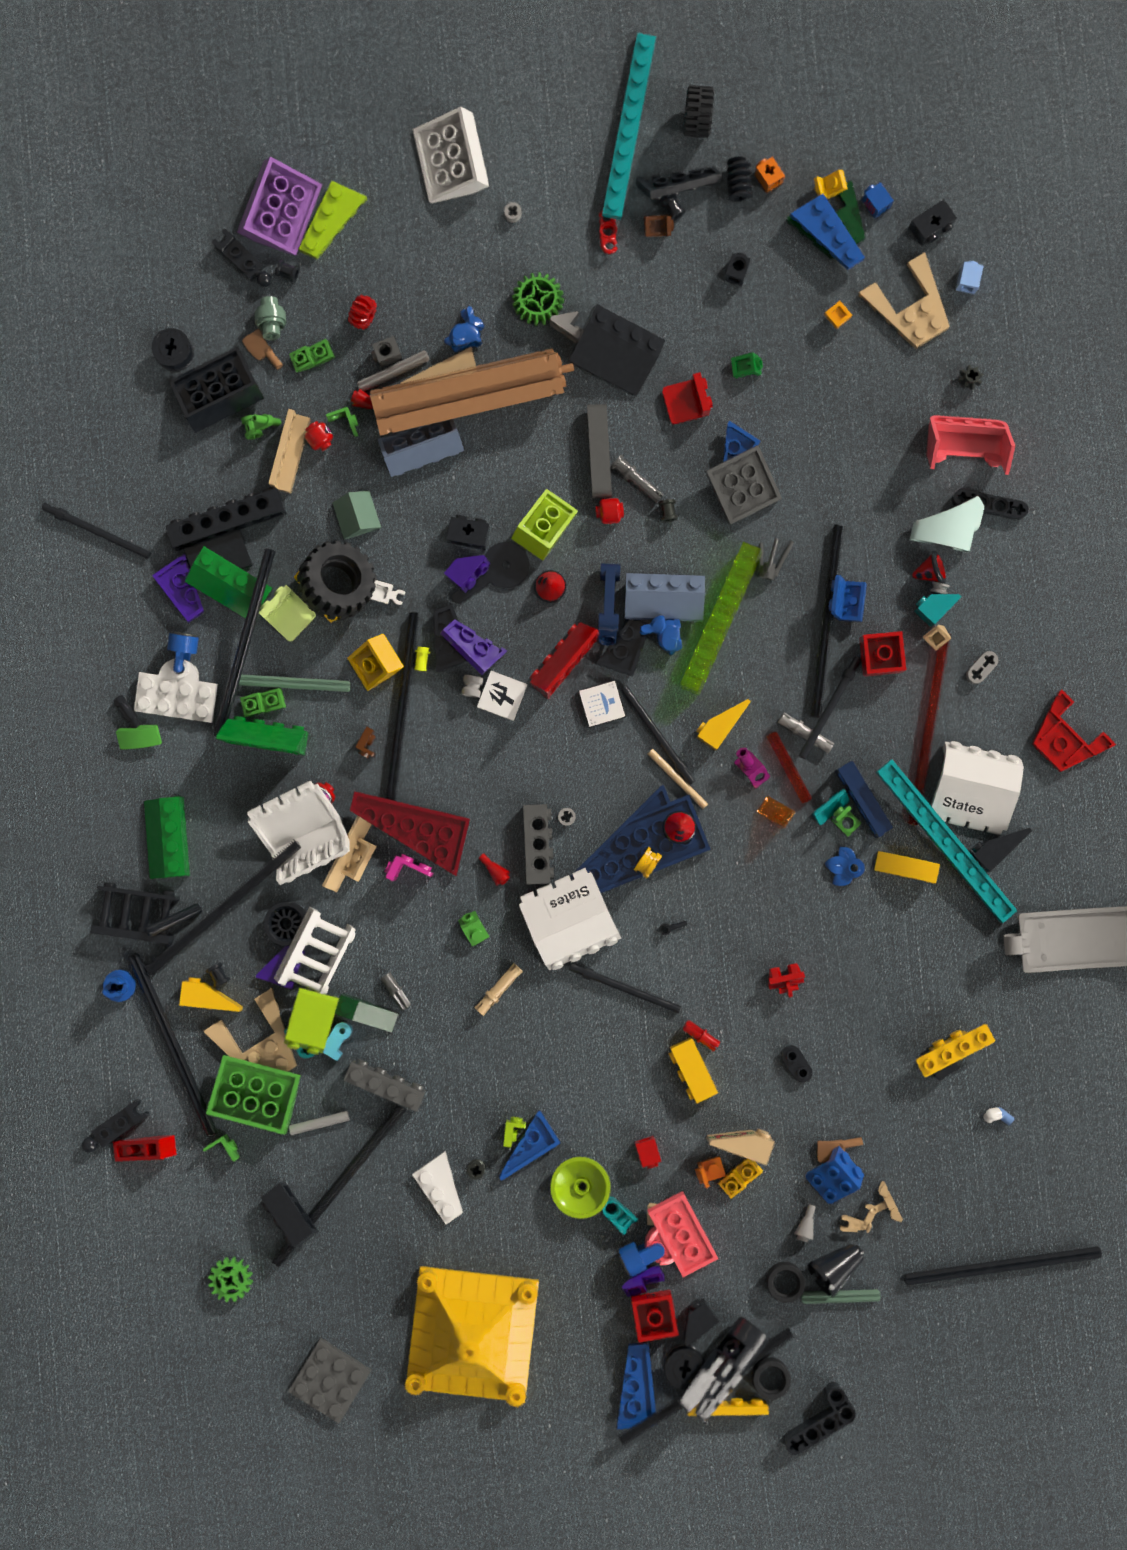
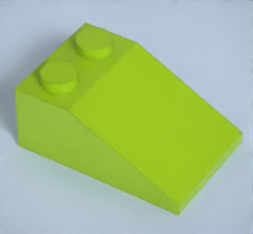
M546 489L517 526L511 539L541 560H544L578 510Z

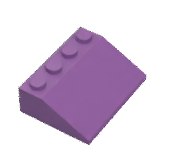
M269 157L263 161L237 233L260 244L296 256L322 184Z

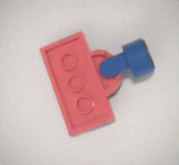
M683 1191L647 1209L655 1227L648 1232L644 1244L637 1247L633 1241L620 1248L618 1252L626 1272L632 1277L647 1270V1265L654 1261L660 1265H668L675 1262L682 1277H685L718 1259Z

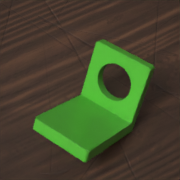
M348 407L326 414L329 422L347 416L354 436H358L355 427L358 426L355 414H350Z
M840 806L833 813L835 817L831 821L849 837L861 825V822L850 812L852 809L850 806H845L844 808ZM846 817L853 820V826L850 829H846L842 825V821Z
M227 1134L202 1149L206 1151L221 1142L233 1162L240 1157L235 1141L233 1139L230 1140Z

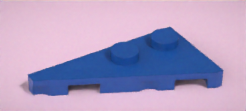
M729 421L727 424L723 462L759 445L761 441Z
M541 1110L537 1111L499 1175L501 1181L560 1144L558 1137Z

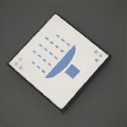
M616 680L578 690L588 728L626 718Z

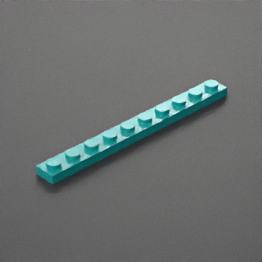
M637 33L602 217L618 220L622 218L656 36Z
M892 759L875 772L1000 923H1004L1018 911Z

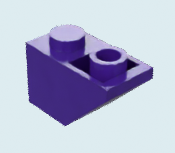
M484 555L456 558L444 572V575L466 593L475 586L476 580L480 575L487 572L490 562Z

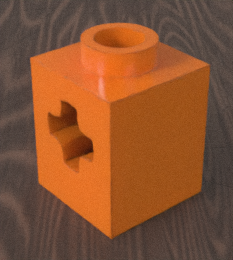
M773 157L768 160L763 159L756 165L754 175L766 193L783 184L785 175Z

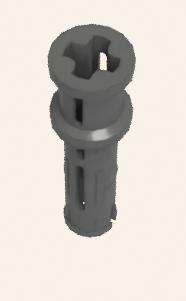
M620 455L610 468L620 473L624 480H629L656 504L664 494L636 471L637 469L634 465L631 466L625 461L623 455Z

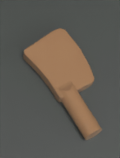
M259 329L243 339L244 345L256 359L262 360L267 356L277 370L283 366L272 352Z
M862 1137L848 1140L817 1141L818 1161L820 1163L828 1162L833 1149L838 1146L845 1152V1148L863 1145Z

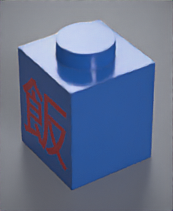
M881 182L876 186L872 184L865 189V194L862 198V202L874 218L890 209L894 202Z

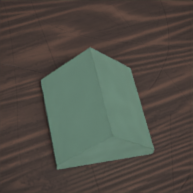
M370 491L348 492L333 502L344 540L381 528Z

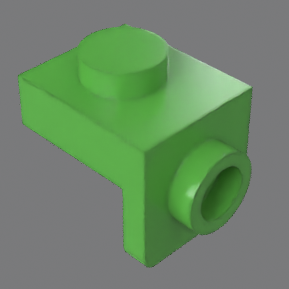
M476 911L467 913L458 920L472 947L489 938V934Z

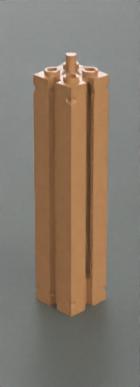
M547 349L542 352H534L392 385L382 389L371 390L370 397L381 436L390 432L394 433L545 398L553 394L564 393L563 387H566L563 373L574 371L573 363L562 365L560 355L555 353L553 349Z

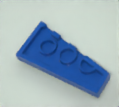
M821 194L790 214V217L794 221L796 220L807 233L809 232L821 246L823 245L830 252L829 254L845 269L849 270L865 259L824 194Z
M648 1342L628 1344L617 1429L632 1428L634 1424L636 1425L638 1422L641 1423V1420H645V1417L647 1418L651 1414L654 1415L653 1412L656 1413Z

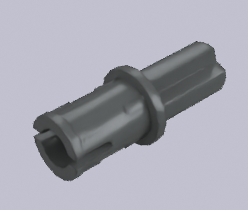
M391 972L380 979L390 993L389 997H393L400 1010H406L411 1006V1003L401 990L403 987L398 985Z

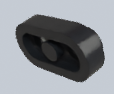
M794 1045L784 1047L781 1052V1058L793 1078L801 1083L809 1081L813 1073L812 1068L800 1049ZM791 1052L795 1053L794 1059H789ZM802 1069L806 1070V1074L804 1076L799 1075V1072Z

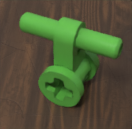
M254 414L241 418V422L246 430V439L259 438L263 435L262 430L272 425H281L279 418H273L268 414Z

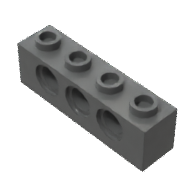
M547 804L523 805L526 883L548 884L550 879H554V867L550 868L549 861L553 860V848H549V840H552V828H548V820H552L551 808L547 809ZM540 819L543 821L544 826L541 830H535L532 827L534 820ZM536 839H542L545 846L541 850H536L533 847V842ZM538 858L543 859L546 863L542 870H537L534 867V862Z

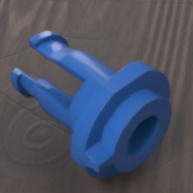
M115 970L106 976L103 983L104 991L102 992L110 1000L122 1002L132 997L136 989V982L128 971ZM123 984L122 990L116 989V985Z

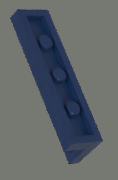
M850 761L835 770V773L874 837H881L885 832L892 829L891 823L854 762Z

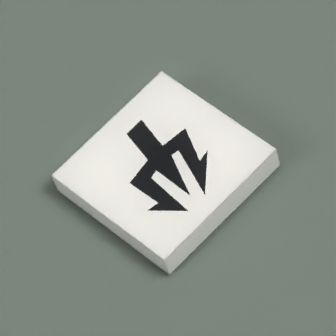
M490 671L477 708L514 721L527 684Z

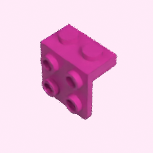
M404 854L401 857L396 856L393 862L389 861L384 871L387 873L385 878L396 881L404 864L430 877L434 873L431 872V867L420 863L418 866L413 863V858Z

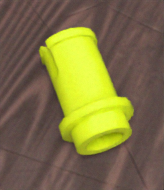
M417 646L414 670L427 671L428 654H430L429 648Z

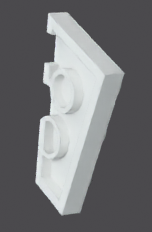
M444 1151L412 1175L444 1223L448 1224L462 1214L463 1211L447 1154Z

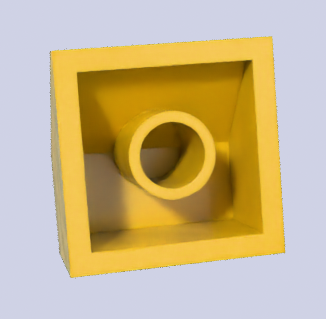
M384 634L368 639L347 658L367 691L389 679L404 667Z

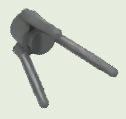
M775 538L769 561L764 562V565L763 543L759 544L757 572H759L760 578L773 581L774 577H778L779 570L794 544L793 541L789 543L776 568L773 560L778 538Z

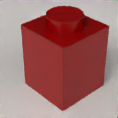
M654 1136L635 1141L642 1167L647 1166V1169L657 1167L659 1162H662Z

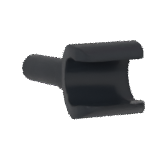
M687 921L671 925L664 923L660 927L667 926L669 932L662 933V935H668L672 930L687 926L688 924Z

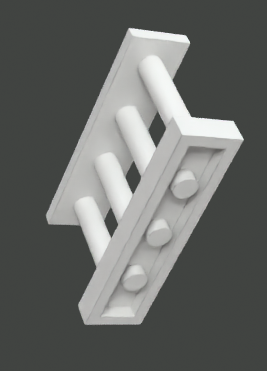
M309 907L274 979L284 986L287 981L291 980L314 990V992L326 995L329 989L328 984L348 944L353 941L356 929L347 924L345 930L321 919L319 911ZM318 926L340 936L341 938L336 948L313 938L311 933L314 927ZM309 944L331 954L332 956L328 964L324 965L304 956L302 951L305 945ZM300 962L323 972L319 982L316 983L295 974L293 969L296 963Z

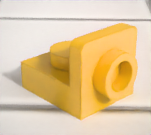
M837 170L824 178H814L815 191L818 196L824 194L826 198L830 199L847 189L843 170Z

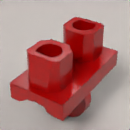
M797 963L787 966L789 975L781 976L779 967L769 969V990L778 988L779 994L787 993L788 998L793 997L792 991L799 990L798 984L804 983V971L801 972Z

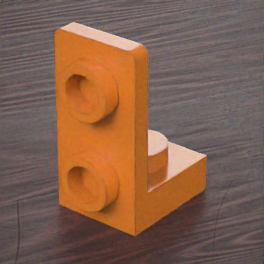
M720 1156L697 1162L698 1168L695 1169L699 1183L704 1184L705 1188H709V1181L726 1176Z

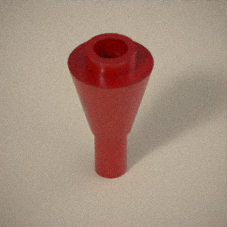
M361 389L358 392L354 391L350 400L353 402V407L372 410L371 397Z
M484 853L478 858L487 867L496 886L499 884L504 885L510 879L508 876L510 871L492 862Z

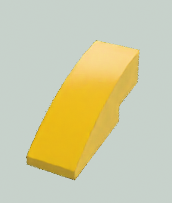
M878 851L874 870L936 884L940 864Z

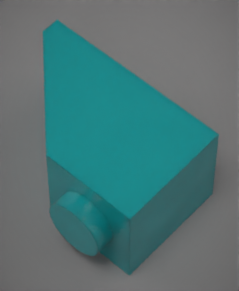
M931 594L927 598L923 596L916 603L918 607L914 612L932 627L962 596L960 594Z

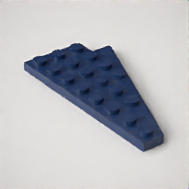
M662 785L575 872L586 868L587 873L591 872L600 893L643 877V874L638 870L634 871V868L648 847L655 854L659 853L662 855L652 873L711 849L690 796L687 795L670 802L666 789ZM675 811L689 813L696 822L694 837L683 844L671 842L663 831L665 818ZM573 874L570 876L571 880H574Z

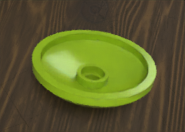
M574 1157L566 1160L556 1169L551 1180V1195L554 1203L563 1213L573 1218L581 1219L596 1215L604 1208L610 1196L611 1186L607 1172L598 1162L587 1157ZM581 1182L585 1183V1190L580 1189L579 1184Z

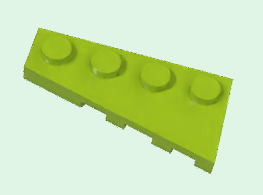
M331 181L299 247V251L318 259L332 243L337 233L342 231L347 221L357 213V209L367 201V196Z

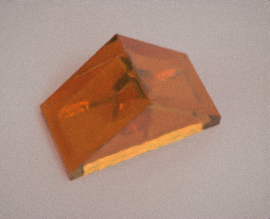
M769 796L766 797L757 810V813L780 829H785L796 813L793 809Z

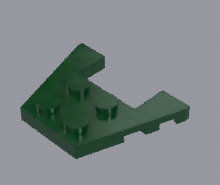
M849 181L846 183L847 189L837 194L844 208L837 211L836 214L855 243L859 244L865 240V234L853 182ZM790 216L787 217V223L797 228L801 235L810 239L813 245L831 260L834 258L796 220L794 221Z

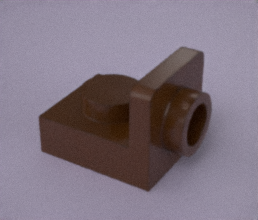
M367 726L356 748L359 749L358 754L369 758V756L375 757L376 754L366 748L368 745L371 746L376 736L374 735L375 731Z

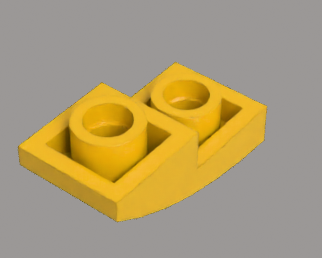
M746 1158L723 1177L718 1184L732 1199L745 1189L748 1183L762 1174L763 1170L755 1161Z

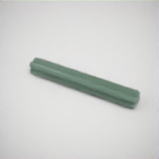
M878 1289L841 1290L833 1298L826 1295L823 1291L803 1292L801 1295V1302L803 1304L880 1301V1291Z

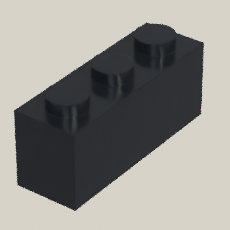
M286 1182L277 1184L261 1197L264 1202L263 1207L268 1213L272 1214L275 1225L280 1230L282 1229L286 1235L285 1240L290 1246L294 1248L300 1247L319 1232Z

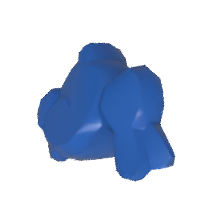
M470 306L461 311V316L465 323L456 324L450 331L449 336L444 339L445 344L451 346L455 352L482 345L480 331L484 329V323L480 318L474 316L473 309Z
M659 615L651 621V624L640 627V634L642 635L657 634L658 644L669 655H673L676 651L682 649L679 619L665 621V617Z

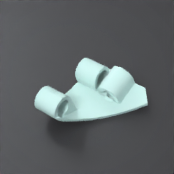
M976 496L949 510L913 522L910 540L921 543H936L950 546L958 551L970 552L974 532L978 530L981 524L984 510L982 501L979 496Z

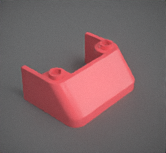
M938 415L930 417L927 458L930 469H935V464L945 460L947 455L982 457L992 467L1002 466L1005 475H1009L1015 443L1007 423L991 419Z

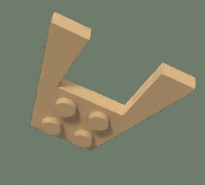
M925 252L908 262L907 266L926 294V297L896 314L876 282L858 294L860 298L863 297L869 303V306L874 311L879 312L889 325L894 326L898 333L915 349L950 327Z
M273 988L254 1000L275 1033L244 1053L241 1052L222 1020L204 1030V1033L230 1057L287 1072L297 1066L292 1049L288 1048L287 1044H283L285 1026L282 1022Z

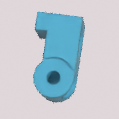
M340 1022L334 1027L323 1051L324 1054L336 1061L340 1060L343 1054L339 1051L340 1047L353 1032L352 1026L348 1022Z

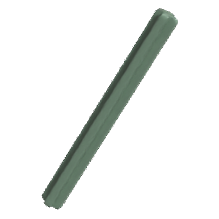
M241 675L239 685L340 692H349L351 688L349 681Z

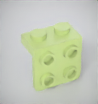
M285 585L275 591V597L271 601L267 600L260 607L261 611L259 614L291 642L313 621L316 613L311 611L308 605Z

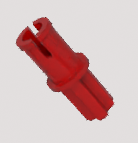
M690 1020L682 1028L694 1037L697 1043L701 1042L713 1052L716 1050L715 1047L718 1048L721 1042L708 1034L706 1029H701Z

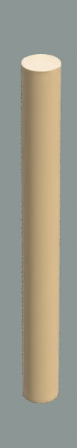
M654 749L648 753L702 809L708 805Z

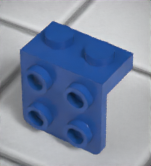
M836 575L835 580H832L831 591L833 592V599L829 601V611H831V614L839 621L862 622L867 583L845 581L841 575Z
M840 1146L833 1149L828 1162L806 1173V1179L829 1204L859 1190L864 1177L861 1168L855 1165L848 1153L844 1152Z

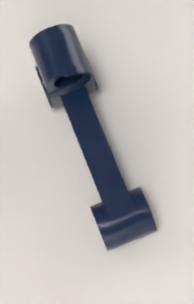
M601 563L600 581H605L604 613H599L598 641L602 645L608 646L616 643L619 614H614L615 581L620 582L621 564Z

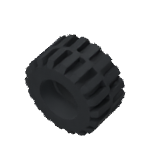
M689 85L687 88L683 131L685 137L708 138L710 136L714 104L713 87Z

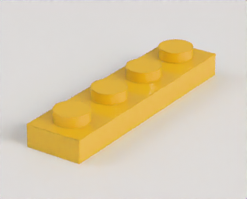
M733 1398L731 1401H723L712 1415H769L768 1404L762 1398H752L751 1401ZM696 1406L694 1409H692L690 1413L687 1412V1415H688V1416H697V1415L694 1413V1411L696 1410L697 1406Z

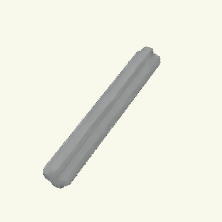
M423 350L358 381L357 385L359 389L365 392L428 362L429 356Z

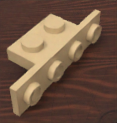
M358 815L347 835L350 842V851L343 857L335 859L322 885L335 892H338L345 876L359 882L376 848L375 845L364 840L371 823Z

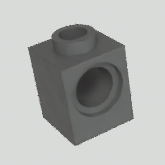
M394 336L372 344L374 349L371 352L375 363L379 362L381 368L402 360ZM385 349L390 350V354H389V355H387V356H382V355H381V352H382L383 350H385Z

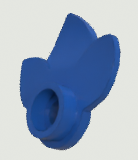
M840 847L839 856L832 857L825 862L826 867L835 874L833 884L836 886L850 884L853 878L860 877L865 871L864 863L856 858L853 850L847 847ZM853 864H856L858 866V870L856 872H853L851 870V866Z

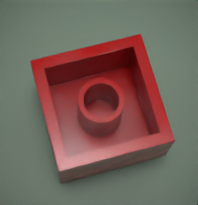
M902 631L867 634L859 638L863 677L898 674L906 671Z
M670 1289L631 1296L639 1342L679 1336Z

